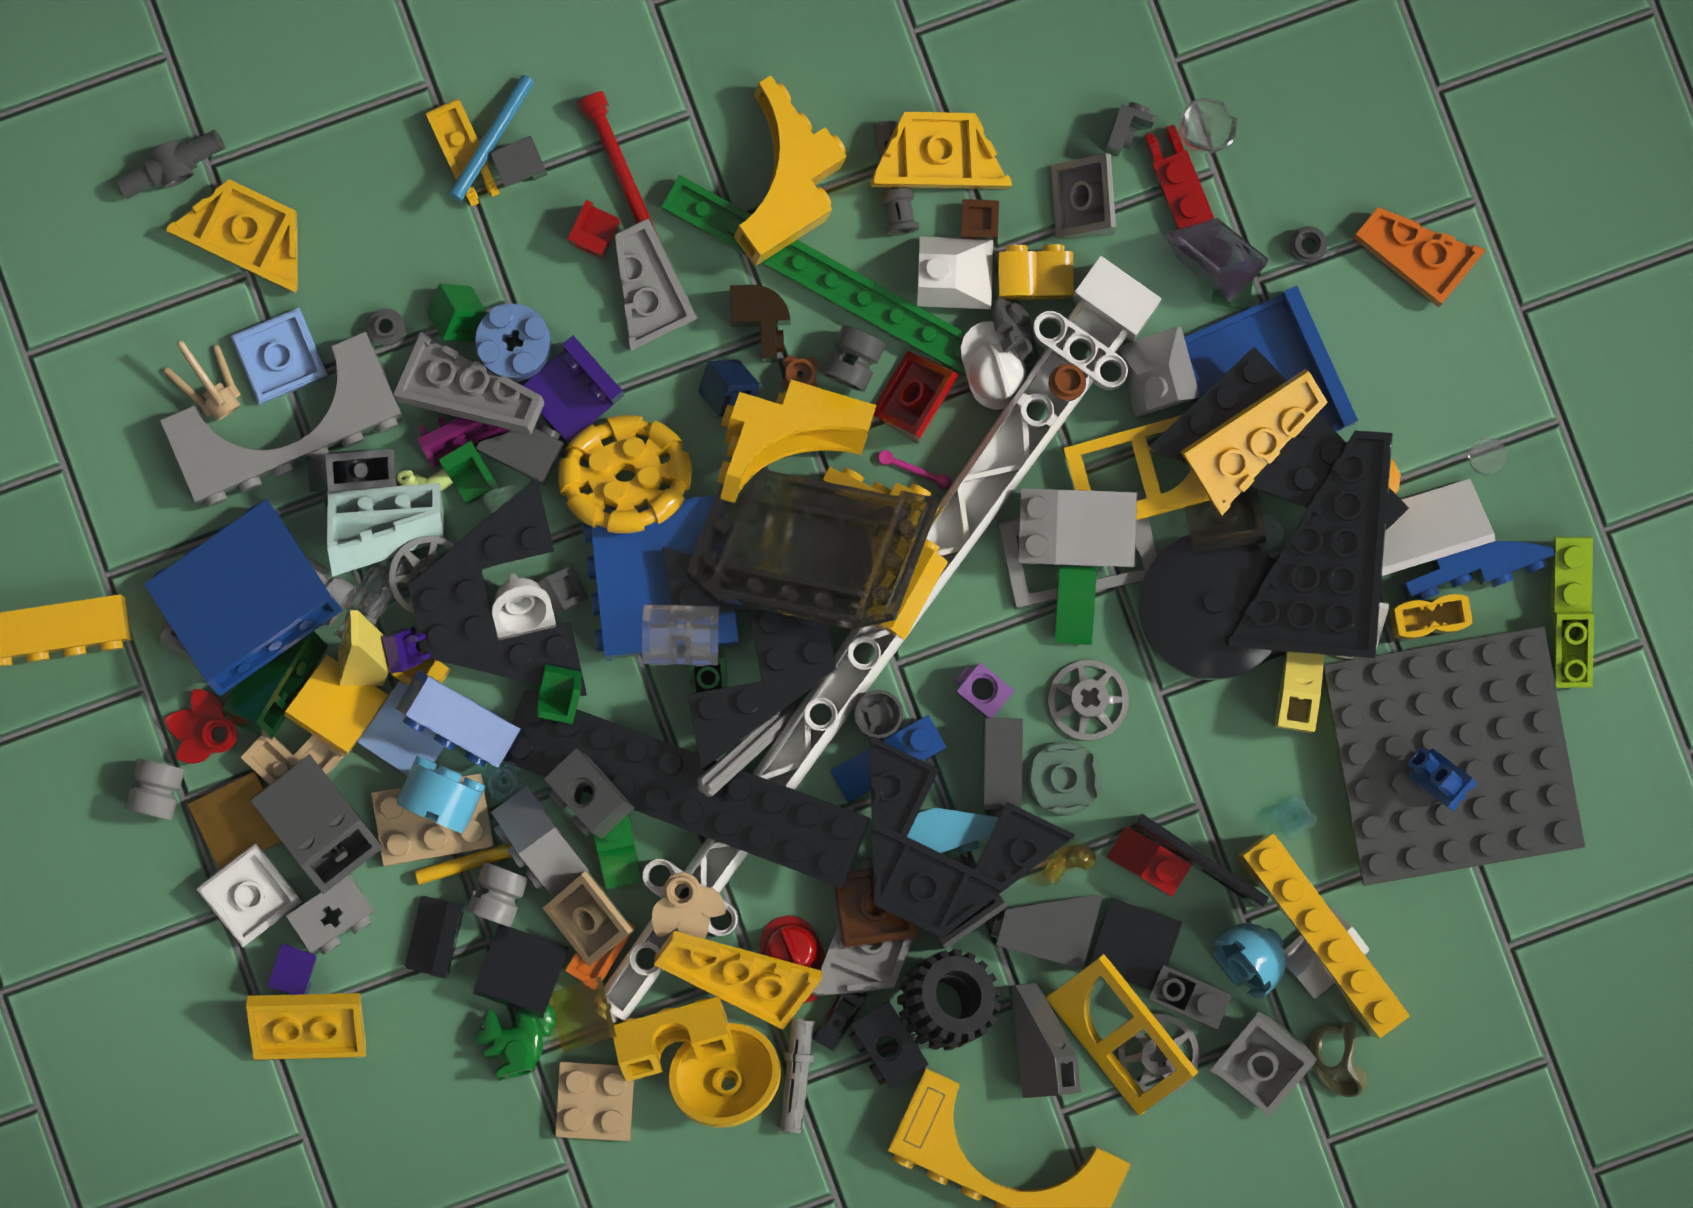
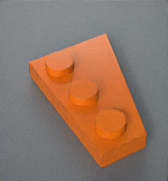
M1377 207L1353 237L1354 240L1437 307L1444 303L1486 251V249L1474 245L1472 247L1455 240V237L1442 232V234L1421 227L1418 222Z

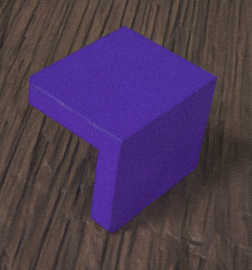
M281 944L267 987L291 995L308 994L312 984L309 981L317 956L313 953L294 948L292 945Z

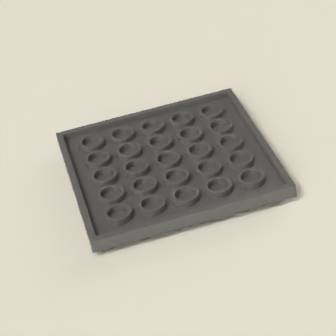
M1545 627L1378 655L1376 659L1361 658L1323 665L1363 886L1585 847ZM1423 747L1428 752L1433 748L1478 783L1474 789L1466 792V798L1463 801H1459L1458 807L1454 812L1408 777L1413 770L1408 765V761L1419 748Z

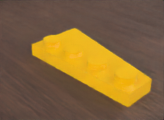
M1304 369L1180 451L1218 514L1223 515L1231 507L1230 503L1241 491L1245 492L1255 481V476L1268 463L1271 464L1280 454L1279 451L1292 437L1295 438L1328 403L1308 370Z
M677 931L671 933L654 959L655 966L716 997L719 996L720 999L784 1030L822 980L821 970Z

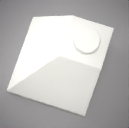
M919 236L917 306L991 309L993 239Z

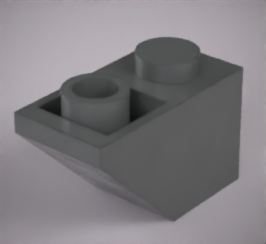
M1163 965L1148 999L1218 1030L1232 995Z

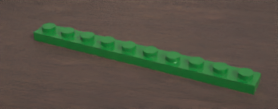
M679 175L661 206L662 209L746 255L734 238L738 226L745 222L752 214ZM799 240L794 241L761 262L762 265L967 377L961 359L960 347L966 334L962 330Z

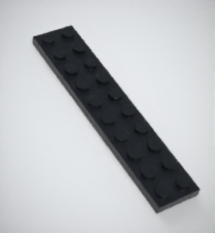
M524 690L512 724L521 730L502 761L546 777L577 748L593 760L635 807L633 810L832 885L845 888L871 818L743 770L738 772L717 793L707 797L697 789L698 778L717 762L716 760L708 765L706 769L701 770L697 753L576 709L573 724L539 718L536 716L538 694ZM588 788V789L584 790V792H587V793L593 795V789H592V788Z

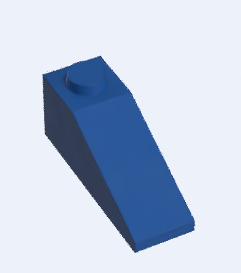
M929 715L882 741L922 761L947 748ZM870 748L830 770L848 803L871 791Z

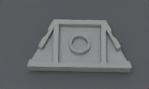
M863 859L859 870L871 869L873 866L869 861ZM838 924L821 968L822 980L813 990L812 995L826 996L894 989L912 940L843 949Z

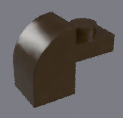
M730 285L731 326H761L762 362H777V353L784 352L783 330H776V325H791L786 303L779 294L765 286Z

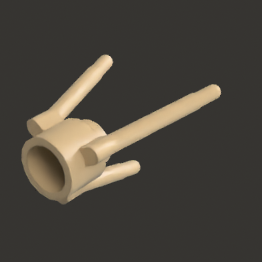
M178 341V348L207 389L203 394L206 401L169 367L164 369V373L202 409L207 418L212 415L217 422L237 410L241 406L237 400L241 393L233 382L220 346L215 345L213 351L226 388L222 383L214 386L185 343Z

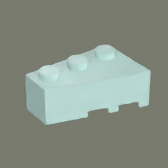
M440 483L328 492L327 550L332 577L392 558L403 545L415 538L423 536L444 538V510ZM431 543L418 544L409 549V551L429 546Z

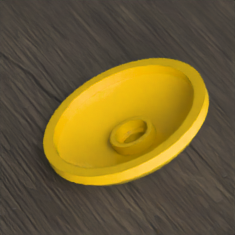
M728 1023L735 1050L734 1053L698 1062L692 1045L684 1042L676 1052L669 1071L670 1091L678 1108L694 1122L716 1128L736 1126L756 1117L774 1098L781 1077L780 1061L769 1039L750 1026ZM730 1083L735 1084V1086L730 1090L724 1089L725 1086Z

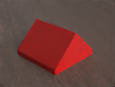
M907 351L877 400L873 417L919 444L956 383L958 374Z

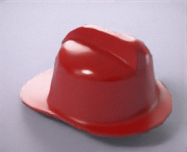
M790 915L778 917L770 922L761 934L759 947L762 955L821 970L826 955L816 932L802 918ZM811 993L804 1003L812 1002L820 996H814Z

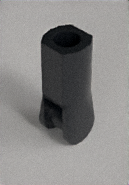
M859 992L839 994L812 1039L834 1052L868 994L866 992L863 994ZM841 1000L854 1007L849 1017L836 1010Z

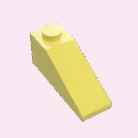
M350 610L338 649L339 686H384L388 673H391L382 638L384 635L358 610Z

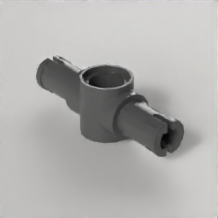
M215 129L187 144L185 141L181 143L178 140L169 141L151 150L148 153L150 159L144 161V166L116 181L126 199L154 185L157 187L163 185L164 188H170L191 178L194 175L193 169L198 167V162L226 148Z

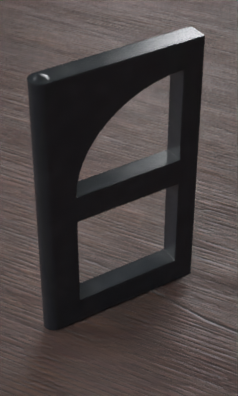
M1143 813L1136 815L1131 823L1132 826L1254 907H1263L1267 904L1268 896Z

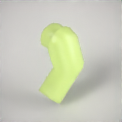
M444 468L429 478L414 474L411 470H403L396 477L397 486L440 483V490L443 491L454 484Z

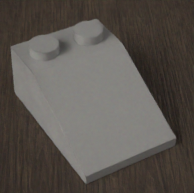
M1021 488L1018 563L1135 567L1137 492Z

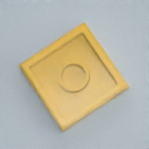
M326 655L287 708L284 716L341 754L347 756L375 718L389 695L376 686H339L338 661Z

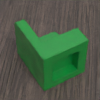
M451 284L438 285L428 309V316L442 340L475 342L477 328L481 320L488 313L472 287Z
M471 441L439 459L466 504L474 502L498 487L497 482Z
M545 664L537 697L536 716L573 724L581 692L582 672Z

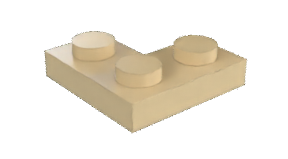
M314 735L294 755L275 737L271 740L260 736L241 758L268 784H271L309 753L327 776L344 759L345 755Z

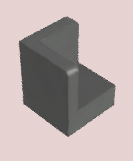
M531 135L490 153L501 180L506 187L531 176L535 181L548 175Z

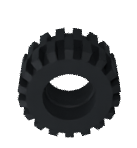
M953 949L950 952L944 950L916 964L915 967L905 974L907 979L901 981L899 989L904 993L897 996V1005H903V1010L898 1013L900 1019H906L909 1024L905 1027L909 1034L915 1032L918 1035L916 1041L920 1044L929 1041V1048L938 1050L943 1047L944 1051L953 1050L983 1036L988 1032L987 1028L994 1025L997 1018L993 1015L1000 1011L1001 1005L995 1002V998L1001 996L1000 988H994L992 982L997 980L994 973L988 975L985 971L988 965L983 960L978 963L975 962L976 955L968 952L962 956L961 950ZM938 982L950 985L958 993L962 1006L959 1019L947 1015L939 1006L936 997Z

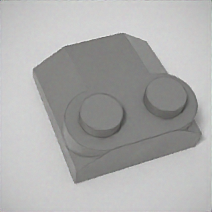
M1257 1012L1246 1023L1244 1029L1212 1066L1210 1071L1213 1074L1219 1075L1260 1108L1264 1115L1269 1118L1313 1066L1316 1058L1302 1041L1277 1021Z

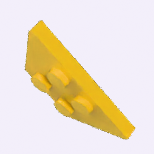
M903 112L898 119L870 184L871 187L1008 189L1012 186V181L1009 175L1005 176L995 158L998 154L991 141L986 139L984 128L976 113Z
M228 179L215 189L212 195L208 198H203L194 205L190 212L178 221H173L168 225L166 229L168 233L296 294L298 290L297 212Z

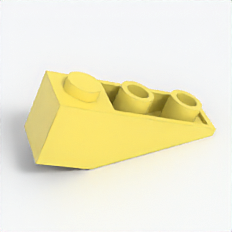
M1285 652L1274 728L1310 734L1315 732L1321 696L1324 655Z

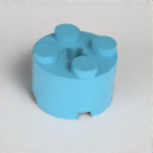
M417 755L399 793L396 804L419 816L426 817L437 824L463 834L484 791L485 785L467 777L464 778L462 783L460 782L462 777L460 773L440 765L437 772L435 771L436 763Z

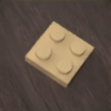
M560 1062L555 1137L631 1141L634 1080L626 1082L619 1065Z

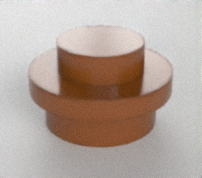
M1061 364L1051 372L1048 385L1051 393L1059 400L1073 401L1084 392L1086 378L1082 370L1077 366Z

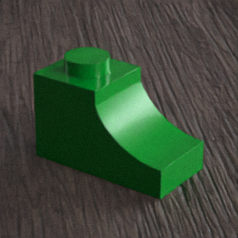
M629 813L603 839L594 834L606 890L643 883Z

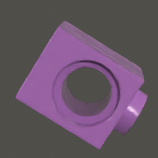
M979 663L975 669L968 665L955 681L960 685L956 694L986 718H993L1015 691L982 663ZM985 679L991 683L993 693L990 698L980 700L973 695L971 688L976 680Z

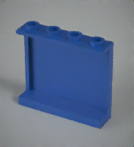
M1298 286L1287 289L1279 296L1184 337L1200 397L1247 352L1255 347L1287 381L1304 369L1310 372L1328 402L1318 413L1336 432L1350 427L1358 421Z
M721 494L684 498V502L679 509L667 520L659 525L656 522L644 527L645 531L636 533H609L607 528L601 526L593 528L583 522L585 542H592L594 556L587 557L589 579L596 578L598 593H591L593 616L600 615L602 628L595 630L597 652H604L606 661H612V657L724 645L725 648L740 646L736 613L679 623L674 622L662 555V548L666 547L731 567L724 501L720 499ZM645 506V507H643V508H641V509H638L637 511H638V513H640V512L645 511V510H647V509H649V508H648V506ZM606 507L604 512L611 514L617 507Z
M267 499L260 504L250 507L242 517L230 525L220 528L213 537L200 546L188 550L183 558L170 567L161 569L151 580L144 584L205 681L219 696L343 611L281 520L280 514Z

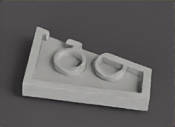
M648 218L615 234L629 333L630 351L696 320L697 316L650 219Z

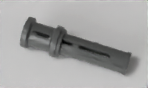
M885 121L873 125L880 159L897 124L896 121ZM885 187L881 201L883 205H886L889 221V227L886 228L887 235H905L918 231L919 223L914 221L911 203L914 199V194L911 192V189Z

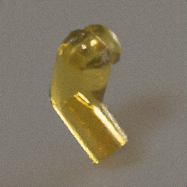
M1083 844L1061 847L1057 850L1041 875L1056 885L1067 868L1081 867L1084 870L1091 869L1096 863V855L1089 846Z

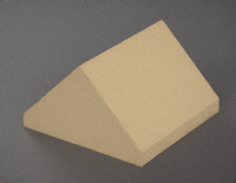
M587 871L582 873L543 907L544 911L588 966H591L635 931Z

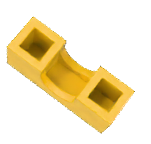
M719 996L711 999L702 998L692 1004L678 1008H666L656 1014L641 1018H629L622 1023L611 1026L618 1063L626 1082L661 1073V1054L668 1045L675 1042L691 1044L698 1062L735 1052L727 1015Z

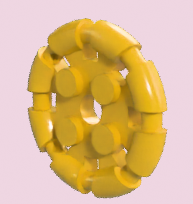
M638 415L608 417L603 424L598 426L591 424L584 428L566 447L568 454L566 458L561 459L558 471L560 493L562 496L567 497V507L579 520L593 528L601 526L607 528V532L616 534L645 531V526L655 522L659 525L667 520L684 502L683 494L685 490L690 489L692 481L691 458L688 452L683 451V441L668 426L657 420L650 423L644 421L643 416ZM639 435L649 437L646 444L638 438ZM612 436L615 442L603 446L601 440ZM669 455V461L661 464L660 459ZM581 459L589 462V468L579 465ZM624 470H629L636 474L632 480L627 482H621L616 479L617 474ZM661 484L670 486V489L659 490ZM588 488L591 490V493L588 495L581 493V491ZM606 504L617 507L611 514L604 512ZM648 506L649 509L638 513V509Z

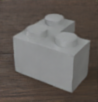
M528 786L491 812L499 824L494 828V831L506 847L510 844L513 845L508 849L509 854L520 868L525 864L529 867L525 873L537 890L544 886L549 894L554 897L585 871L589 872L575 849L558 829L546 809Z

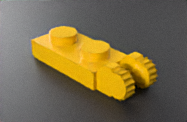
M459 98L425 113L456 181L480 144ZM487 160L481 169V173L488 193L494 197L500 194L489 171L491 166ZM470 187L466 196L472 207L479 204V197L474 187Z

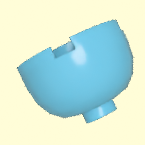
M1251 923L1237 924L1221 934L1212 943V946H1218V949L1213 954L1222 971L1236 986L1243 982L1251 989L1247 994L1259 999L1265 997L1277 986L1284 975L1286 956L1282 948L1283 940L1271 928L1265 929L1260 925Z

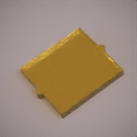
M601 977L553 992L550 1002L556 1013L555 1027L558 1029L564 1053L617 1037L610 1013L612 1006L607 1002Z

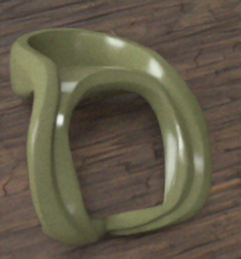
M1345 1022L1342 1024V1027L1324 1026L1317 1028L1311 1033L1308 1041V1049L1316 1058L1312 1066L1313 1071L1329 1090L1344 1097L1360 1095L1365 1091L1368 1084L1366 1072L1353 1064L1356 1046V1025L1352 1022ZM1324 1034H1343L1345 1051L1340 1063L1336 1066H1326L1322 1060V1040Z

